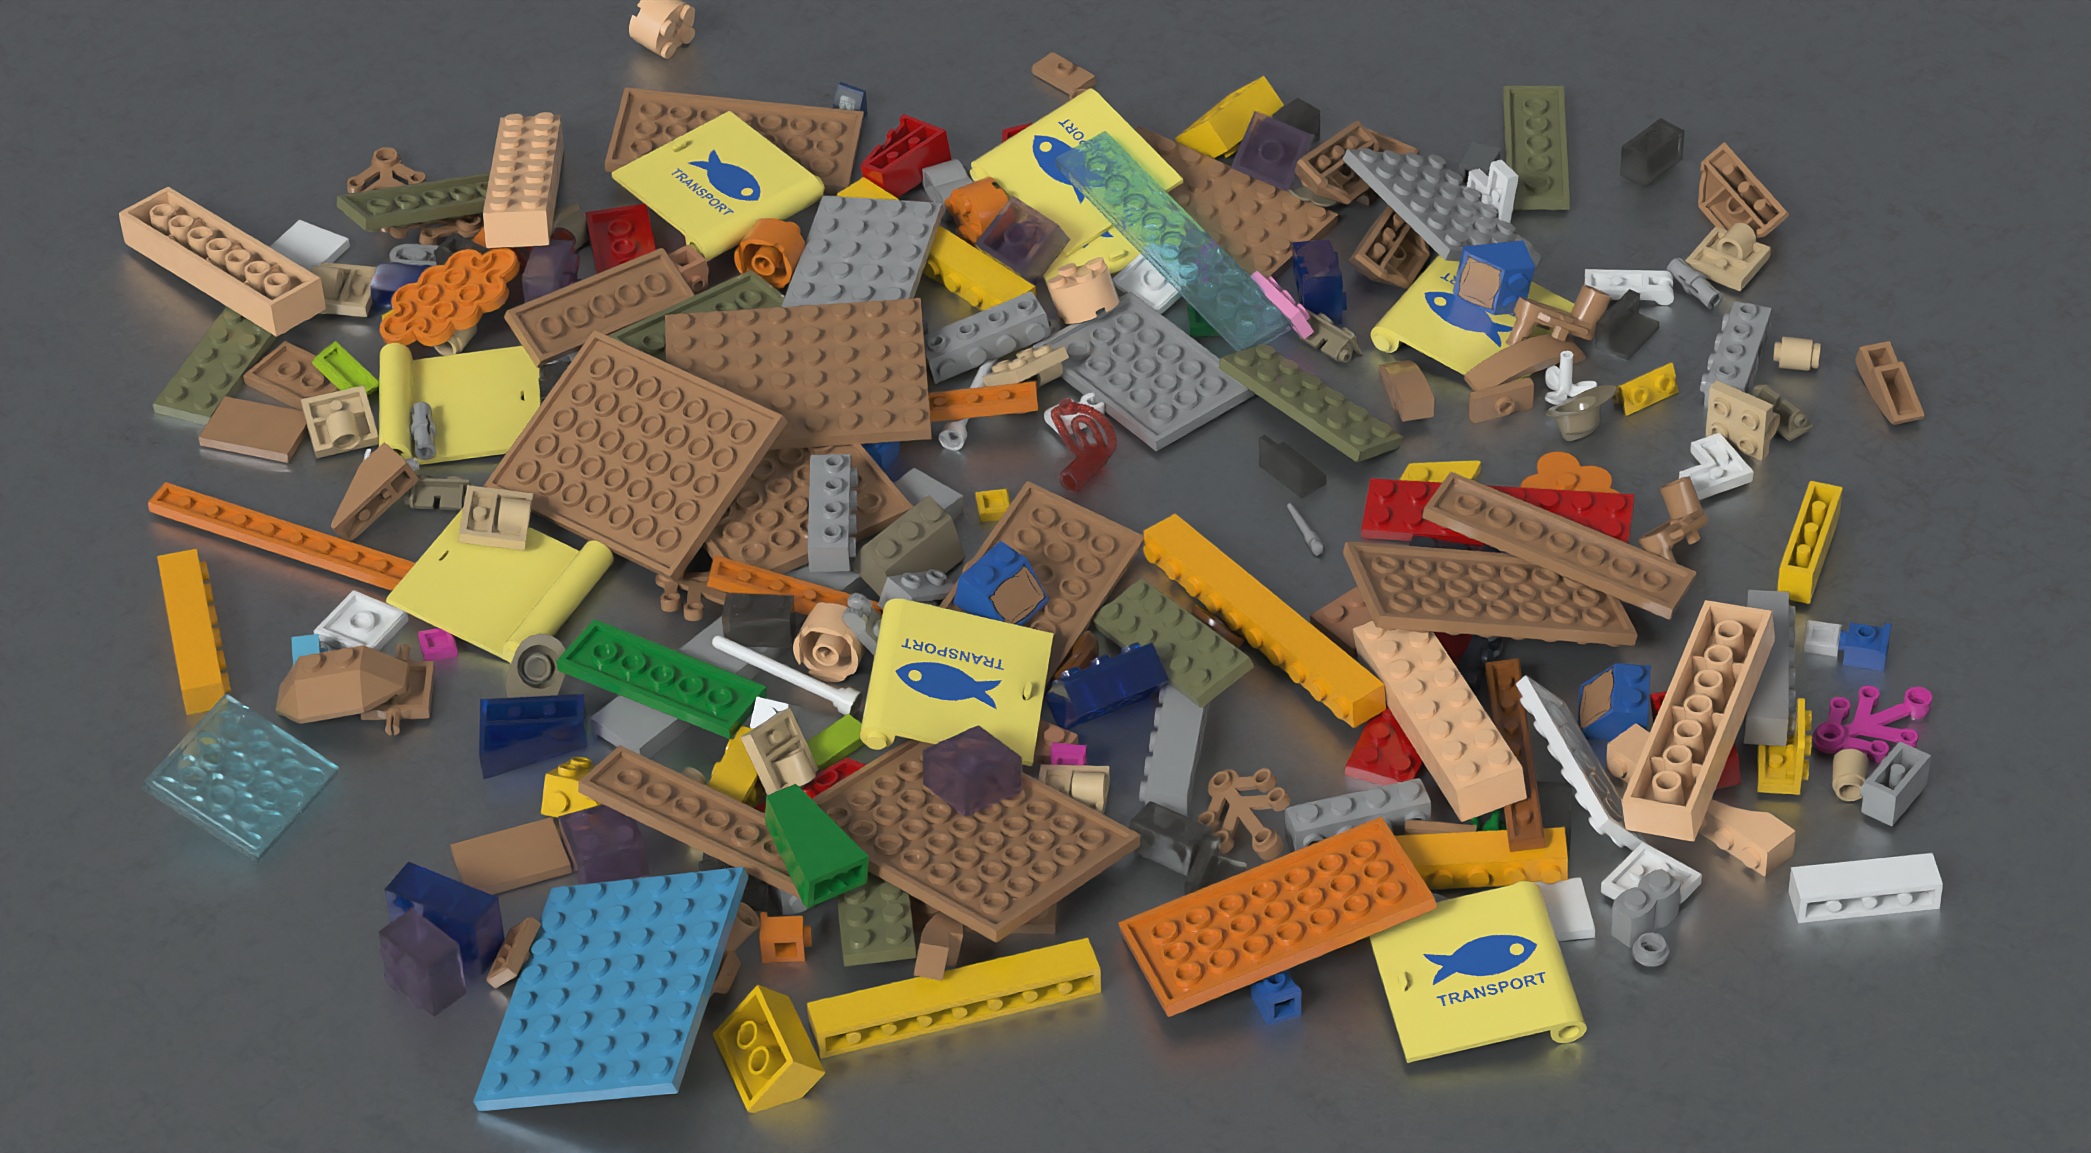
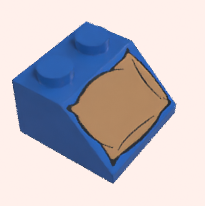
M1524 240L1463 246L1453 288L1454 296L1492 315L1514 314L1513 310L1519 296L1528 298L1535 270Z
M999 541L959 577L954 604L971 615L1023 626L1048 603L1049 599L1028 559L1004 542Z
M1616 663L1580 685L1577 724L1587 740L1612 741L1635 723L1647 730L1651 665Z

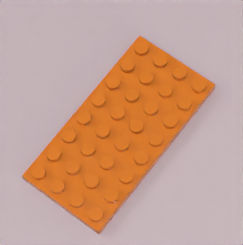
M1381 816L1118 922L1123 938L1166 1015L1171 1017L1308 960L1320 957L1340 947L1352 944L1377 932L1384 931L1409 919L1421 916L1424 913L1437 909L1435 897Z

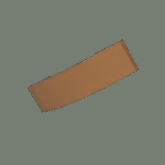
M1552 334L1539 335L1520 341L1495 353L1467 372L1464 380L1473 391H1478L1509 383L1552 365L1560 369V354L1563 351H1571L1573 353V365L1584 361L1586 355L1568 334L1565 341L1552 337Z

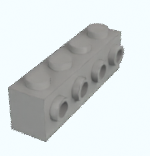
M1030 291L924 335L926 370L936 384L978 367L987 360H995L1050 337L1051 332L1046 312L1033 292Z
M1734 301L1731 312L1724 314L1721 328L1723 333H1718L1715 341L1714 351L1716 354H1710L1707 366L1709 374L1704 373L1701 380L1700 392L1705 393L1704 406L1708 407L1709 387L1716 380L1749 394L1770 333L1772 308Z
M850 454L811 455L808 519L809 572L850 571V558L857 555L856 537H851V534H857V514H851V510L858 509L857 490H852V487H858V468L851 467Z
M1417 778L1290 806L1285 809V838L1291 852H1294L1381 816L1394 836L1404 835L1406 820L1431 822V800L1421 779Z

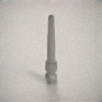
M1289 503L1287 507L1304 534V539L1308 546L1311 547L1312 552L1316 556L1325 553V546L1320 541L1316 532L1311 530L1294 505Z

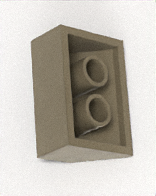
M928 495L861 547L851 567L881 597L888 576L925 572L930 569L939 570L946 575L965 559V555L952 517Z

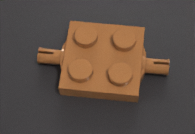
M398 644L395 649V658L407 662L410 666L406 692L399 696L394 695L385 703L365 713H360L361 720L387 719L385 731L389 735H392L393 730L394 735L400 732L401 719L430 718L435 664L434 661H414L408 659L410 647L406 644H403V649L401 644Z

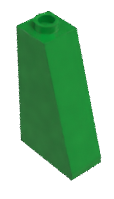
M797 784L766 795L765 824L802 903L807 909L867 884L869 856Z

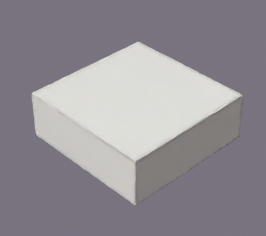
M1808 620L1803 652L1837 657L1842 625Z

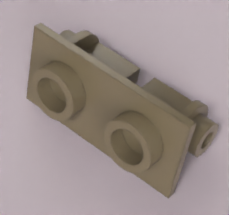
M1306 309L1311 317L1308 323L1314 332L1305 340L1299 335L1300 340L1317 350L1326 341L1325 345L1321 348L1322 353L1338 363L1349 362L1352 358V351L1359 355L1362 354L1356 343L1358 338L1352 331L1345 327L1339 329L1334 326V323L1326 315L1319 313L1317 316Z
M1758 384L1754 387L1753 395L1773 404V412L1780 415V423L1776 432L1787 440L1792 441L1814 428V425L1805 416L1804 410L1798 409L1786 399L1781 402V396L1773 391L1769 385Z
M420 474L417 475L420 480L404 495V504L410 505L411 509H434L435 498H440V510L461 511L464 507L467 485H472L470 480L460 476H449L447 479Z

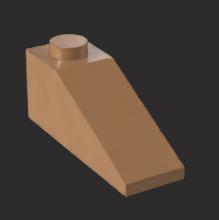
M384 442L360 464L330 526L340 539L352 542L420 479L409 464Z

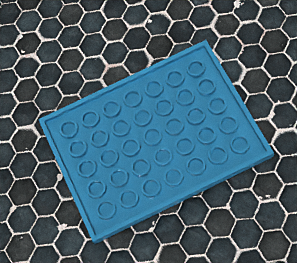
M744 867L551 888L539 920L541 925L529 949L531 953L530 958L523 964L473 1102L479 1111L678 1093L749 876Z

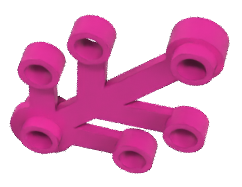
M1863 686L1859 689V704L1854 721L1845 726H1841V723L1850 714V701L1844 697H1835L1831 699L1829 704L1828 721L1819 724L1814 730L1812 743L1816 749L1824 753H1837L1843 749H1856L1867 754L1871 762L1879 764L1888 756V744L1881 740L1870 742L1854 737L1864 735L1896 742V745L1901 741L1917 748L1918 733L1908 728L1901 730L1883 725L1906 716L1917 719L1925 717L1931 710L1932 694L1923 687L1909 688L1905 692L1903 703L1871 715L1872 708L1876 707L1879 703L1880 692L1874 686Z

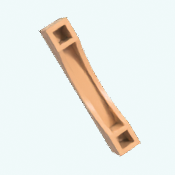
M1635 723L1607 744L1606 769L1613 776L1629 784L1650 732ZM1711 799L1698 832L1716 843L1719 848L1726 850L1741 860L1747 867L1754 869L1764 877L1793 856L1796 830L1769 812L1735 808Z

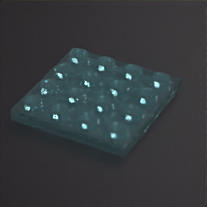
M226 693L143 781L142 790L257 864L336 777L339 766Z

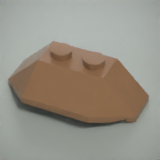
M1356 120L1300 158L1294 173L1316 195L1348 205L1371 189V187L1342 160L1346 150L1367 148L1377 152L1379 150V142Z
M1725 142L1701 162L1700 171L1702 174L1699 184L1698 207L1716 227L1728 231L1735 223H1745L1753 229L1756 238L1767 236L1790 216Z
M1388 205L1368 230L1348 262L1360 274L1365 275L1371 281L1407 289L1430 253L1428 243Z
M365 645L300 656L279 687L275 710L278 715L285 716L299 724L365 713L385 703L392 696H399L406 692L410 666L407 662Z

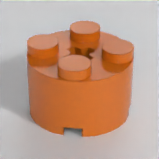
M985 177L952 191L950 197L945 199L946 209L953 216L957 226L955 229L956 236L975 248L1010 235L1013 231V228L1008 229L1009 222L1014 221L1010 202L1002 187L996 189L992 183L996 180L992 177Z
M775 218L757 220L735 251V264L740 274L752 270L775 289H782L791 281L801 253L806 246L804 239L800 235V227L794 222H784Z

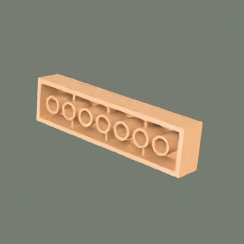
M542 112L536 116L523 117L521 114H509L504 118H500L483 210L486 248L544 246L550 244L564 151L561 115Z
M166 187L119 212L125 244L276 337L326 309L320 277L170 187Z
M1705 600L1623 796L1622 807L1626 830L1695 841L1774 644L1775 634L1772 611Z
M1373 621L1353 628L1359 662L1385 684L1387 706L1461 822L1527 798L1521 764L1433 631L1426 633L1405 629L1389 631L1376 627Z

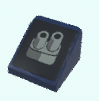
M840 82L837 87L833 108L863 111L865 118L868 115L866 91Z

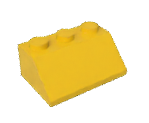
M1263 75L1227 95L1176 136L1175 140L1177 143L1208 157L1215 158L1223 154L1226 158L1240 148L1238 143L1241 140L1246 142L1259 133L1257 130L1259 125L1265 127L1277 118L1275 112L1283 107L1284 104Z
M757 985L713 1033V1037L748 1112L755 1113L803 1098L825 1074L790 997L761 985Z

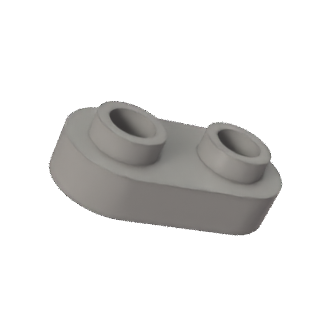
M401 244L391 250L390 261L392 268L397 272L421 274L429 267L445 265L451 256V252L448 248L439 245Z

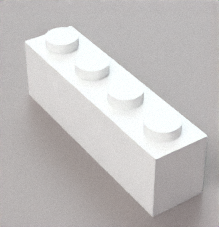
M1933 853L1912 854L1791 867L1789 895L1797 922L1805 923L1940 909L1943 883Z

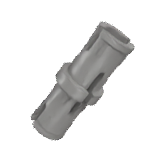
M1681 257L1675 258L1669 263L1667 271L1683 285L1685 292L1696 296L1709 309L1719 306L1723 300V294L1707 281L1706 276L1701 271L1692 269Z
M417 402L413 405L414 408L411 407L413 420L410 428L411 437L415 441L416 456L422 460H429L436 454L434 442L437 434L436 425L432 422L431 406L426 402Z

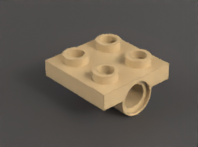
M1735 223L1728 231L1715 226L1685 262L1695 271H1701L1707 279L1741 291L1770 258L1771 247L1756 242V235L1753 229L1745 223Z
M321 262L320 266H312L310 272L321 278L326 309L320 313L367 317L383 279L382 267Z
M1047 344L1037 349H1034V347L1017 353V359L1013 361L1008 359L991 366L993 372L982 378L986 387L1014 384L1026 379L1027 382L1036 381V387L1038 388L1062 376L1063 367L1061 362L1068 359L1069 356L1065 346L1052 348L1050 344Z
M1716 380L1709 387L1706 437L1720 432L1734 449L1762 461L1769 454L1770 440L1778 429L1780 415L1773 412V404Z
M364 385L301 399L303 413L316 458L379 444V436Z
M467 485L458 542L525 551L533 493Z
M790 708L777 712L741 737L767 795L793 784H797L800 787L816 778L815 772L819 768Z
M1041 764L1039 781L1105 815L1111 780L1110 766Z

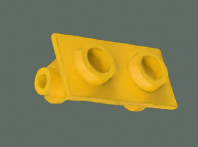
M1670 362L1622 385L1616 386L1617 392L1612 397V400L1616 404H1623L1625 415L1628 416L1678 393L1673 363Z

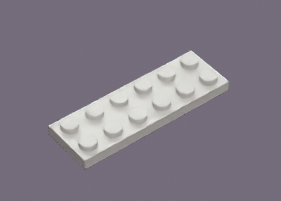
M1524 676L1516 683L1523 696L1520 698V702L1529 713L1534 715L1536 719L1533 722L1535 728L1550 743L1547 746L1548 751L1564 767L1561 773L1576 788L1575 798L1591 814L1589 822L1592 827L1601 835L1607 833L1620 848L1626 846L1634 851L1642 842L1647 844L1641 832L1625 829L1622 799L1566 703L1528 676Z

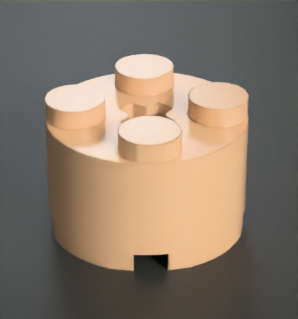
M641 0L637 5L641 10L637 17L632 15L629 24V34L632 39L661 57L670 59L677 47L683 43H690L694 38L695 29L692 27L695 18V8L683 0Z
M1103 257L1094 258L1085 265L1076 267L1075 263L1066 264L1058 269V276L1047 281V287L1059 320L1062 322L1064 319L1065 324H1075L1096 318V311L1104 307L1105 311L1108 312L1116 307L1120 301Z
M824 602L816 604L807 616L794 641L793 653L799 665L803 663L810 669L808 674L818 680L825 682L845 680L846 676L853 674L857 670L867 650L855 637V633L842 621L844 610L848 608L846 606Z

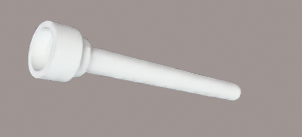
M998 358L987 360L981 364L970 388L985 387L982 377L993 371L991 366L997 363ZM969 418L951 421L943 426L939 434V441L943 447L950 450L962 448L967 438L965 426Z
M715 636L712 640V645L716 649L832 701L833 706L837 707V711L841 714H850L853 717L860 707L863 694L851 687L838 690L723 636Z

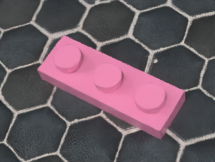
M1256 271L1247 278L1260 298L1304 340L1314 332L1307 322L1311 317L1300 303L1296 305L1291 295L1285 289L1282 291L1271 276L1266 279Z

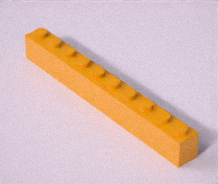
M1173 514L1143 531L1145 543L1143 551L1150 563H1155L1171 580H1175L1183 586L1190 596L1200 600L1212 614H1216L1224 620L1231 630L1237 631L1247 639L1253 648H1257L1265 654L1273 665L1282 668L1295 683H1300L1306 688L1315 700L1321 701L1329 707L1337 718L1343 719L1351 727L1355 728L1386 710L1385 684L1177 514Z

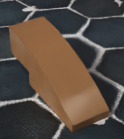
M1886 341L1859 347L1855 363L1869 393L1885 417L1893 425L1924 419L1925 414L1903 361L1898 362L1891 342Z
M1404 360L1379 364L1378 369L1394 410H1398L1402 422L1434 417V395L1424 374L1413 361Z
M941 911L929 920L921 935L913 976L942 980L945 966H957L963 938L962 923Z

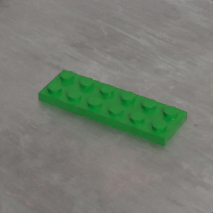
M596 619L585 628L556 660L557 670L728 739H731L754 711L756 698L767 697V689L764 685Z

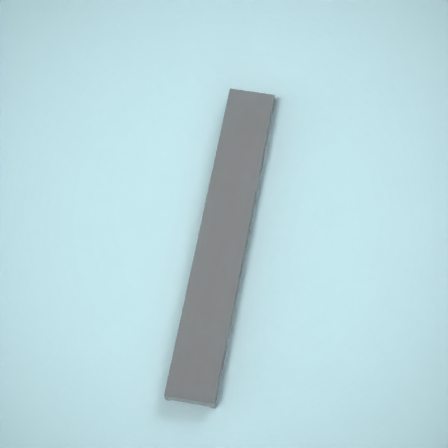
M916 468L911 469L894 482V485L913 507L930 495L953 520L964 513L963 495ZM881 532L856 542L857 554L861 547ZM856 557L850 558V571L809 572V563L783 574L848 594L862 593L869 587L851 567ZM755 601V609L750 617L737 619L732 616L731 612L727 611L679 648L677 652L751 680L762 669L716 649L712 645L713 638L718 635L723 636L776 660L793 647L794 641L808 615ZM620 695L590 717L592 735L595 737L600 736L616 747L621 745L648 759L656 755L693 725Z

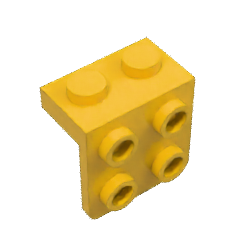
M1805 698L1797 699L1794 735L1787 734L1786 746L1758 745L1757 792L1800 795L1801 780L1808 781L1809 760H1805L1804 756H1811L1812 735H1805V731H1811L1812 710H1805Z
M572 757L571 760L558 765V767L546 773L541 814L604 828L610 826L613 809L578 792L579 781L597 765L591 764L592 760L586 757Z

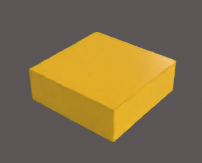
M1008 488L975 492L980 523L1000 520L1011 504Z

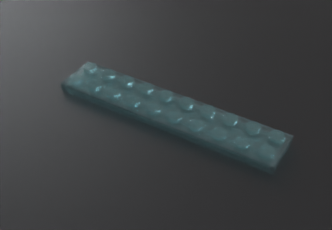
M1106 131L1055 158L1056 167L1236 351H1242L1259 344H1267L1293 329L1292 322L1265 296V291Z

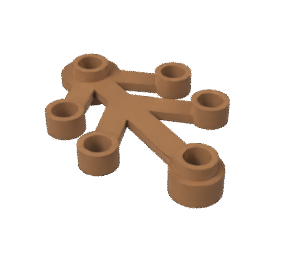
M384 147L374 152L369 168L359 175L349 178L346 184L348 193L368 191L373 186L390 188L405 185L394 179L393 173L408 180V185L426 182V175L423 172H416L403 165L401 157L395 149ZM380 175L379 180L366 188L365 184ZM390 227L381 228L380 231L390 232Z
M373 186V187H371L368 191H370V190H376V189H383V188H387V187H385V186ZM479 214L464 215L461 219L444 218L437 219L434 223H411L403 228L392 226L390 227V235L394 238L402 239L408 236L409 230L424 227L420 230L419 242L423 245H437L438 238L459 234L465 238L474 237L482 230L483 222ZM437 223L443 224V226H439L436 228L424 227Z
M684 571L676 583L659 574L656 575V584L664 589V594L660 597L661 609L663 611L674 612L681 609V596L678 594V590L684 589L688 591L687 603L683 606L684 618L688 621H698L704 618V605L701 603V597L727 606L728 611L737 619L750 617L755 609V601L732 593L726 594L718 589L708 587L707 581L710 572L688 573Z
M1227 769L1216 773L1210 780L1207 790L1212 800L1208 811L1203 812L1197 818L1196 825L1204 835H1212L1210 845L1218 854H1226L1233 848V838L1240 819L1252 834V847L1261 859L1271 860L1282 852L1284 842L1275 830L1264 828L1252 812V810L1263 809L1282 811L1291 802V798L1284 788H1274L1277 780L1269 769H1260L1253 776L1240 777L1236 771ZM1258 789L1263 793L1270 791L1267 795H1240L1241 791ZM1225 803H1229L1230 807L1222 829L1217 831L1221 824L1219 817Z

